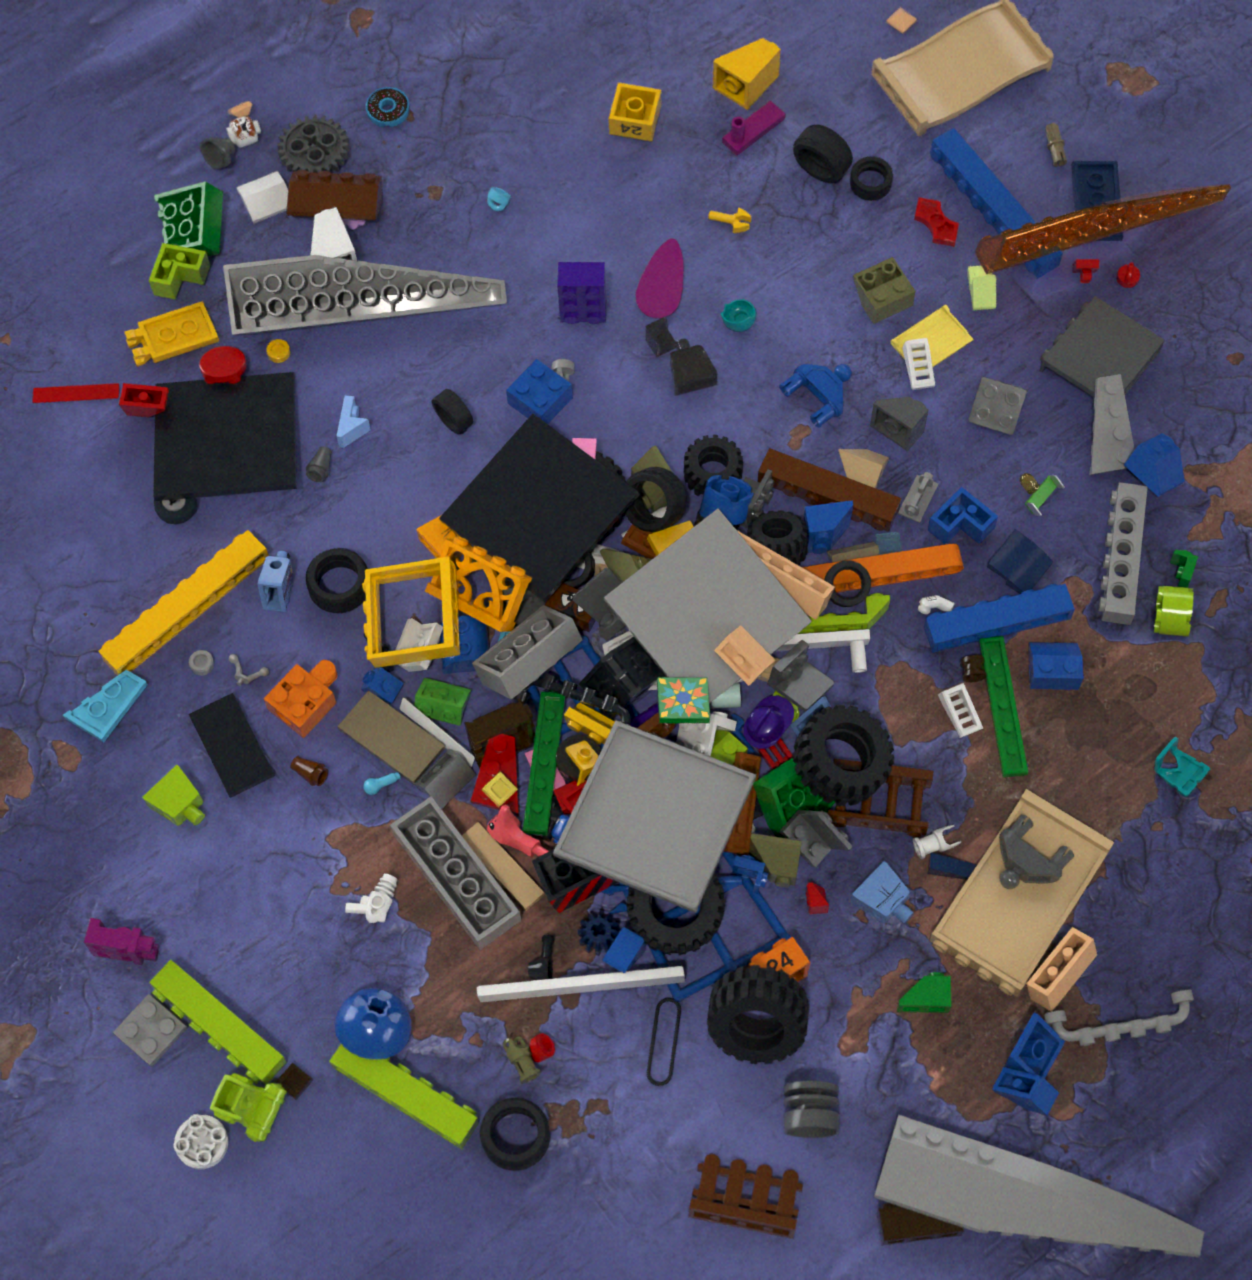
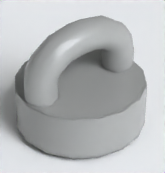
M558 359L552 362V370L569 381V376L575 372V364L571 360Z

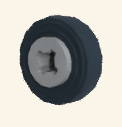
M196 498L154 500L156 514L168 524L176 525L186 522L194 515L197 507Z

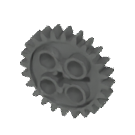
M314 114L313 119L309 120L308 116L305 115V121L297 118L296 125L289 123L290 130L283 129L284 136H279L280 143H277L278 155L282 166L286 165L288 172L307 170L308 172L315 173L320 171L330 172V170L338 172L337 165H345L343 159H348L347 152L350 151L349 139L346 136L345 129H341L340 123L334 124L333 118L326 121V117L323 115L319 120L316 114Z

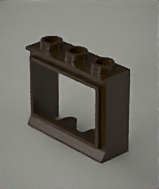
M520 698L517 699L518 703L512 702L474 719L473 723L464 722L470 751L475 757L479 769L488 740L497 735L505 734L515 737L516 754L534 746L533 715L527 704L523 706Z

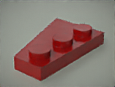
M500 734L488 740L470 801L473 804L500 810L503 805H507L513 814L519 815L518 790L500 807L482 791V788L499 772L518 789L516 739L513 736Z

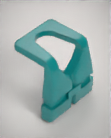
M1174 737L1157 756L1154 770L1172 788L1175 787L1179 794L1188 797L1197 787V783L1201 782L1209 773L1210 767L1202 762L1199 763L1194 757L1177 749L1179 738ZM1169 750L1175 757L1178 768L1167 769L1161 767L1163 759Z

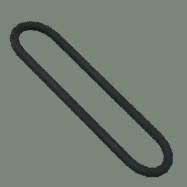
M673 998L660 1000L655 1010L647 1065V1078L656 1086L666 1085L673 1075L681 1018V1006ZM673 1002L677 1006V1018L669 1075L665 1081L656 1082L652 1079L650 1072L659 1010L663 1003Z

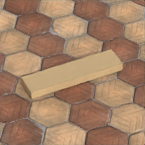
M479 822L462 835L490 874L525 911L545 895L543 890L491 837Z

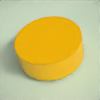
M275 339L267 345V355L272 362L282 363L289 358L290 348L286 341Z

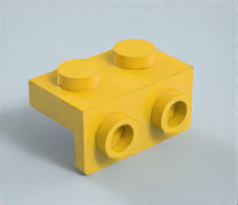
M578 703L575 709L569 707L564 714L567 726L578 733L580 731L588 735L590 740L600 745L601 743L605 744L615 721L582 703Z

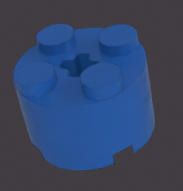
M722 475L710 477L706 484L699 514L706 518L716 509H719L732 526L745 522L748 515V506L754 495L751 493V486L743 480L729 476L728 480L721 479Z

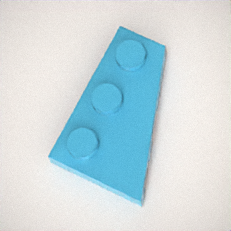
M125 670L102 686V690L94 696L84 699L81 702L82 704L73 711L69 710L63 714V717L104 743L148 684L145 680Z

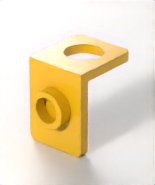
M585 740L570 745L565 749V752L580 769L577 786L586 781V776L591 773L599 757Z

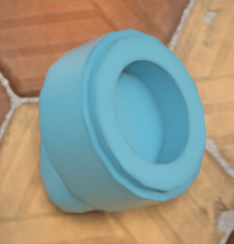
M491 187L487 202L491 209L502 211L508 205L511 196L500 188ZM493 201L499 203L500 205H499V206L495 205V204L493 203Z

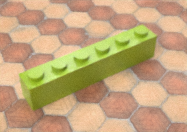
M171 959L149 982L154 989L152 994L163 1003L167 1000L173 1005L170 1010L180 1019L184 1016L191 1021L189 1026L197 1034L201 1035L204 1032L210 1037L207 1042L217 1051L221 1049L229 1054L226 1058L235 1067L238 1068L242 1065L248 1070L245 1075L253 1080L255 1084L260 1081L266 1086L287 1063L278 1051Z
M342 1044L339 1046L329 1061L332 1068L462 1150L479 1125L478 1118L476 1117L477 1113L467 1105H463L461 1108L454 1103L455 1099L444 1091L439 1094L432 1089L433 1085L422 1077L419 1080L415 1079L410 1075L411 1071L402 1064H398L396 1067L389 1062L390 1058L366 1059L349 1052Z

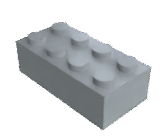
M543 605L472 664L484 686L512 699L519 695L530 683L537 680L547 669L554 666L565 654L572 651L582 641V638L571 617Z

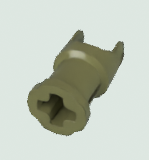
M518 1036L513 1042L512 1039L506 1038L503 1042V1047L511 1065H515L520 1075V1083L525 1084L539 1077L541 1071L536 1069L530 1057L532 1053L524 1039Z

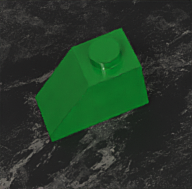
M932 972L928 976L925 975L899 1000L897 1012L949 1013L951 1009V976H944V973Z

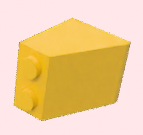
M761 38L716 58L713 61V89L748 110L779 76L781 49L775 43Z

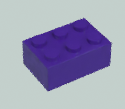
M558 262L557 288L560 322L575 324L577 322H588L591 324L606 323L605 262Z

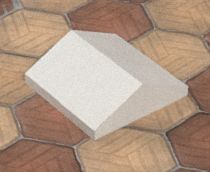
M278 171L237 187L253 223L282 213L287 209L288 189Z

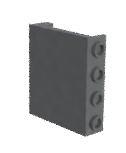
M1095 296L1090 303L1086 301L1079 311L1080 315L1077 318L1073 317L1066 327V332L1064 334L1060 333L1056 337L1052 349H1046L1040 358V361H1042L1040 372L1043 373L1048 367L1093 397H1095V381L1097 378L1121 374L1124 394L1126 395L1161 352L1165 340Z

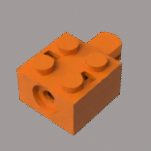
M321 660L308 673L296 664L264 697L267 709L302 738H305L336 705L334 694L328 689L338 677L335 665L331 661Z

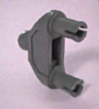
M1020 815L1019 819L1010 829H1004L999 835L1000 850L1004 866L1007 869L1000 875V884L1006 889H1014L1019 885L1020 880L1024 883L1035 884L1054 883L1062 877V869L1074 858V853L1072 850H1069L1065 855L1068 847L1061 846L1051 860L1046 859L1021 839L1033 827V822L1029 818L1025 823L1024 820L1027 816Z

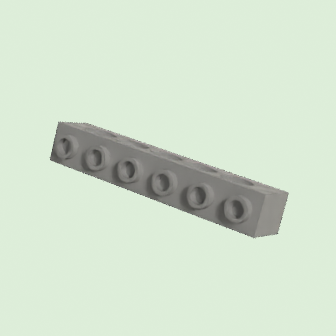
M1119 482L1116 491L1112 490L1110 505H1114L1113 512H1109L1107 523L1108 526H1111V533H1107L1105 547H1109V553L1105 554L1103 568H1106L1107 572L1106 576L1103 575L1101 580V590H1105L1104 597H1100L1098 611L1102 612L1101 621L1131 625L1134 618L1147 486ZM1126 508L1129 509L1131 512L1128 513L1123 511L1122 509ZM1124 529L1128 531L1129 534H1124L1120 530ZM1118 551H1124L1127 555H1121ZM1115 572H1121V573H1123L1125 576H1124V577H1120V576L1116 575ZM1113 594H1120L1123 598H1116Z

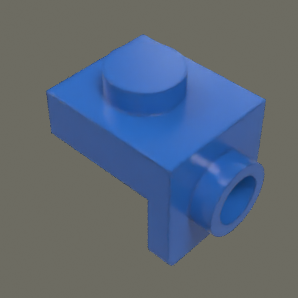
M382 667L367 671L362 679L364 684L361 690L364 692L370 691L387 704H391L404 683Z
M748 855L736 856L732 873L756 879L753 893L758 894L759 887L765 888L768 873L764 872L765 863L758 862L754 857Z

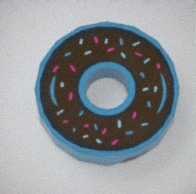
M380 88L374 91L367 99V116L377 126L384 127V125H390V127H395L403 123L409 115L408 97L397 88ZM385 105L393 106L391 110L382 109Z

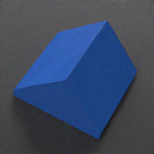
M1033 1013L1009 1056L1005 1067L1042 1076L1045 1079L1065 1041L1037 1013Z

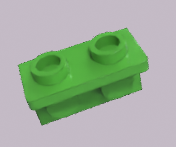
M424 678L415 695L414 706L428 718L460 726L463 711L470 698L471 689Z

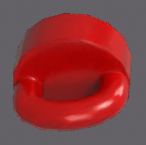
M1130 262L1119 268L1116 280L1122 287L1132 288L1139 282L1140 271L1134 266L1133 262Z
M540 1033L531 1039L529 1049L532 1053L531 1058L533 1061L540 1063L554 1055L555 1045L548 1035Z

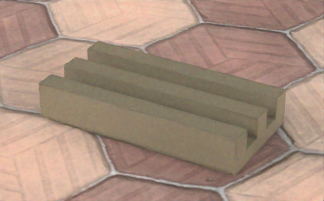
M874 542L827 551L828 559L831 562L879 554L878 545Z

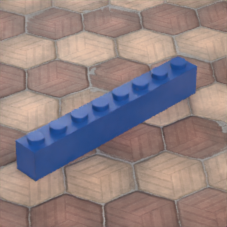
M955 128L932 140L930 150L932 159L942 166L945 174L953 179L960 192L965 193L970 199L972 206L983 214L985 221L995 228L999 237L1007 242L1013 254L1017 257L1019 256L1029 272L1033 273L1038 279L1060 265L1063 255L1060 249Z

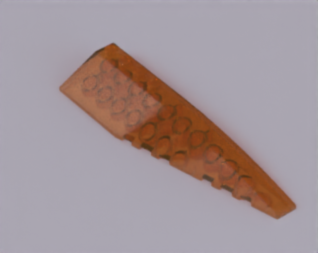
M1229 184L1157 191L1096 204L1056 217L1049 216L1040 222L1026 223L1014 230L1007 229L1001 234L983 237L979 241L975 254L987 275L1058 251L1067 250L1223 201L1231 186Z

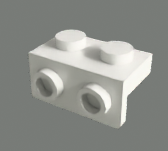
M410 618L405 624L396 650L438 644L443 627L438 623L420 624L413 618ZM432 660L398 665L408 672L427 670Z

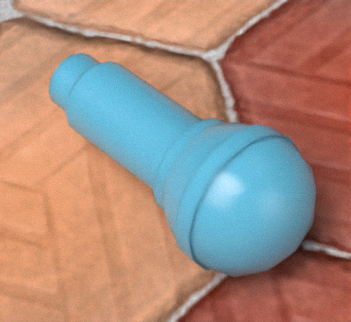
M396 772L379 779L369 778L364 782V790L368 795H375L382 787L401 779L400 775Z

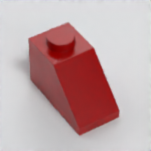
M123 383L119 406L128 416L149 418L165 411L169 388Z

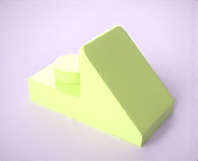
M991 265L968 267L967 274L973 310L996 309V276L992 275Z

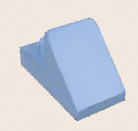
M354 396L344 397L336 436L341 448L348 446L371 429L368 419L358 418L359 406H356Z

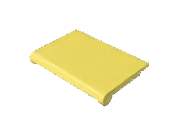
M943 305L890 342L904 358L902 347L905 341L927 338L932 367L972 342L973 338L950 313L948 306ZM923 357L914 358L913 361L923 360ZM925 367L915 368V371L925 370Z

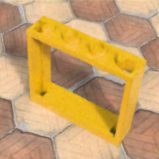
M450 557L365 570V579L362 587L364 593H366V601H363V610L365 615H367V623H364V634L368 645L365 646L364 650L367 653V660L375 668L460 655L456 566ZM441 575L444 643L382 652L379 585Z

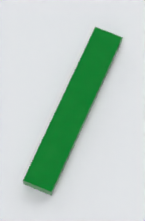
M1004 636L980 638L979 648L981 656L984 657L985 661L983 669L987 673L985 682L1002 777L1024 776L1028 774V767Z
M541 691L523 823V832L527 834L548 835L566 699L565 696L558 693Z

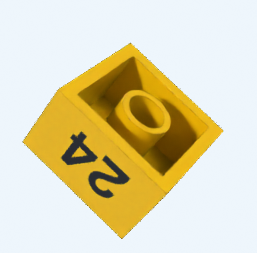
M618 83L609 115V134L653 141L661 109V90Z

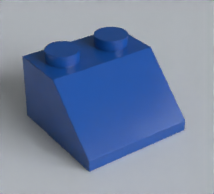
M1164 433L1139 444L1124 464L1158 497L1182 485L1184 482L1180 448Z
M853 500L805 507L803 520L807 526L808 553L822 554L833 548L850 526Z
M1028 643L1030 689L1079 690L1083 681V658L1078 643Z

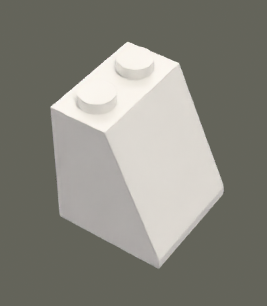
M337 208L326 209L321 213L315 214L311 255L357 261L354 247Z

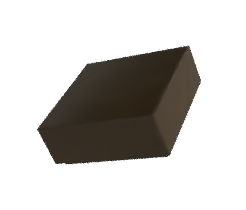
M292 1062L275 1083L282 1085L287 1094L297 1100L313 1079Z

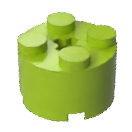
M1158 587L1154 633L1189 637L1191 628L1189 622L1191 621L1193 610V588Z

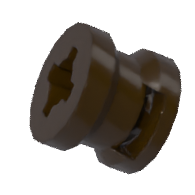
M970 655L960 660V667L964 670L962 674L964 682H978L987 677V673L983 669L985 663L983 656Z

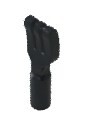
M555 794L552 800L548 835H542V839L548 842L552 840L551 831L556 824L557 818L563 815Z

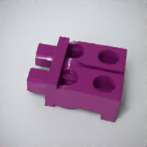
M90 918L84 943L93 956L127 962L133 961L136 965H142L144 959L157 961L160 946L155 944V938L145 936L141 928L133 927L132 931L126 927L111 929L106 928L101 919Z

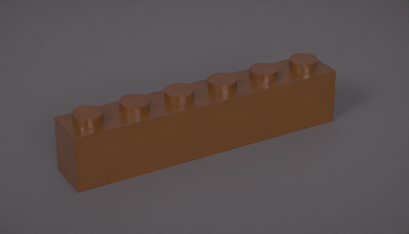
M771 448L768 449L758 470L757 482L761 483L769 469L772 471V480H774L772 488L783 491L787 496H796L804 499L811 505L853 500L851 520L864 522L879 531H890L900 508V497Z

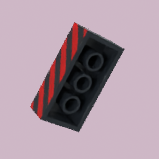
M554 849L532 860L547 899L558 913L618 883L615 880L555 857L553 855Z

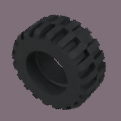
M836 705L834 708L827 707L820 713L817 712L799 733V737L794 744L793 762L797 763L794 769L798 776H802L801 783L803 786H808L812 790L810 792L812 795L823 797L822 801L829 804L835 801V805L845 806L848 802L852 806L860 801L869 799L889 777L895 758L891 754L894 751L893 743L888 741L890 735L886 729L883 730L880 725L882 723L877 718L874 720L870 717L871 713L865 710L860 712L858 707L851 705L848 709L845 708V705ZM837 739L851 745L861 759L862 770L850 772L836 766L827 755L825 740Z
M715 872L701 900L697 917L692 923L682 928H670L660 923L652 911L651 903L653 896L629 886L627 912L633 931L641 936L645 943L649 945V948L655 951L660 950L663 954L671 955V953L686 955V952H695L704 944L707 945L720 928L725 910L723 886L722 884L720 885Z
M752 965L751 968L739 967L736 969V972L730 971L723 978H720L711 991L707 1016L709 1036L719 1049L723 1048L722 1051L729 1057L733 1055L736 1060L741 1062L743 1060L750 1061V1064L764 1062L765 1065L772 1064L774 1060L778 1062L785 1060L787 1055L792 1056L798 1051L807 1036L809 1016L807 993L793 977L789 978L788 974L782 970L777 972L773 967L759 968V965ZM761 1011L774 1017L755 1019L744 1015L743 1012Z

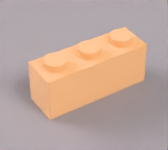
M1072 927L1026 983L1030 999L1052 1012L1097 956L1094 939Z

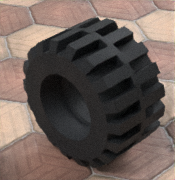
M713 434V438H709L708 435H705L703 440L698 438L694 440V445L690 444L688 446V452H685L684 480L685 483H688L690 491L694 489L695 495H704L707 481L712 476L722 475L721 479L728 480L729 476L738 479L742 478L743 456H741V450L736 448L735 442H728L727 437L723 436L721 439L718 438V435ZM715 461L723 464L726 468L718 473H709L704 471L701 466L707 462Z
M778 510V512L768 511L766 514H759V517L753 518L752 523H749L747 536L796 565H800V562L806 559L808 554V533L806 522L801 520L800 516L793 515L789 511L784 512L783 510Z

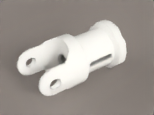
M954 825L934 830L931 835L920 839L918 837L913 838V845L919 858L922 860L927 854L938 850L943 852L959 845L961 841L948 845L943 838L942 832L954 827Z

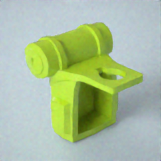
M236 1073L232 1075L225 1074L216 1090L209 1109L214 1112V1116L226 1123L234 1125L238 1122L246 1127L245 1134L250 1140L265 1142L267 1135L271 1132L276 1115L284 1103L287 1091L278 1083H267L265 1088L253 1085V1080Z

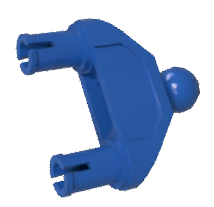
M804 364L794 370V375L779 384L781 392L784 393L786 391L784 395L787 397L801 386H805L824 405L810 416L812 423L815 424L817 422L815 426L820 428L832 417H839L843 414V382L850 379L852 371L846 364L837 365L834 372L826 366Z

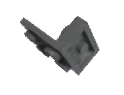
M983 376L968 421L1012 435L1028 390Z
M769 469L761 483L748 477L744 478L743 481L751 486V493L754 495L748 506L746 521L738 525L748 529L752 519L759 517V514L763 513L761 509L764 504H769L773 496V491L771 490L774 480H772V471Z
M607 567L572 597L578 606L599 623L600 636L606 641L625 626L603 599L624 582Z
M801 640L772 667L767 685L806 712L833 687L834 681L807 662L808 656L806 654L809 644Z
M798 810L779 831L785 839L802 841L800 855L811 867H816L831 849L849 851L852 848V845L847 841L849 839L842 830L836 829L831 823V817L823 811Z

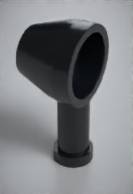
M542 936L541 958L529 962V978L534 980L553 978V962L551 957L555 940L554 936Z

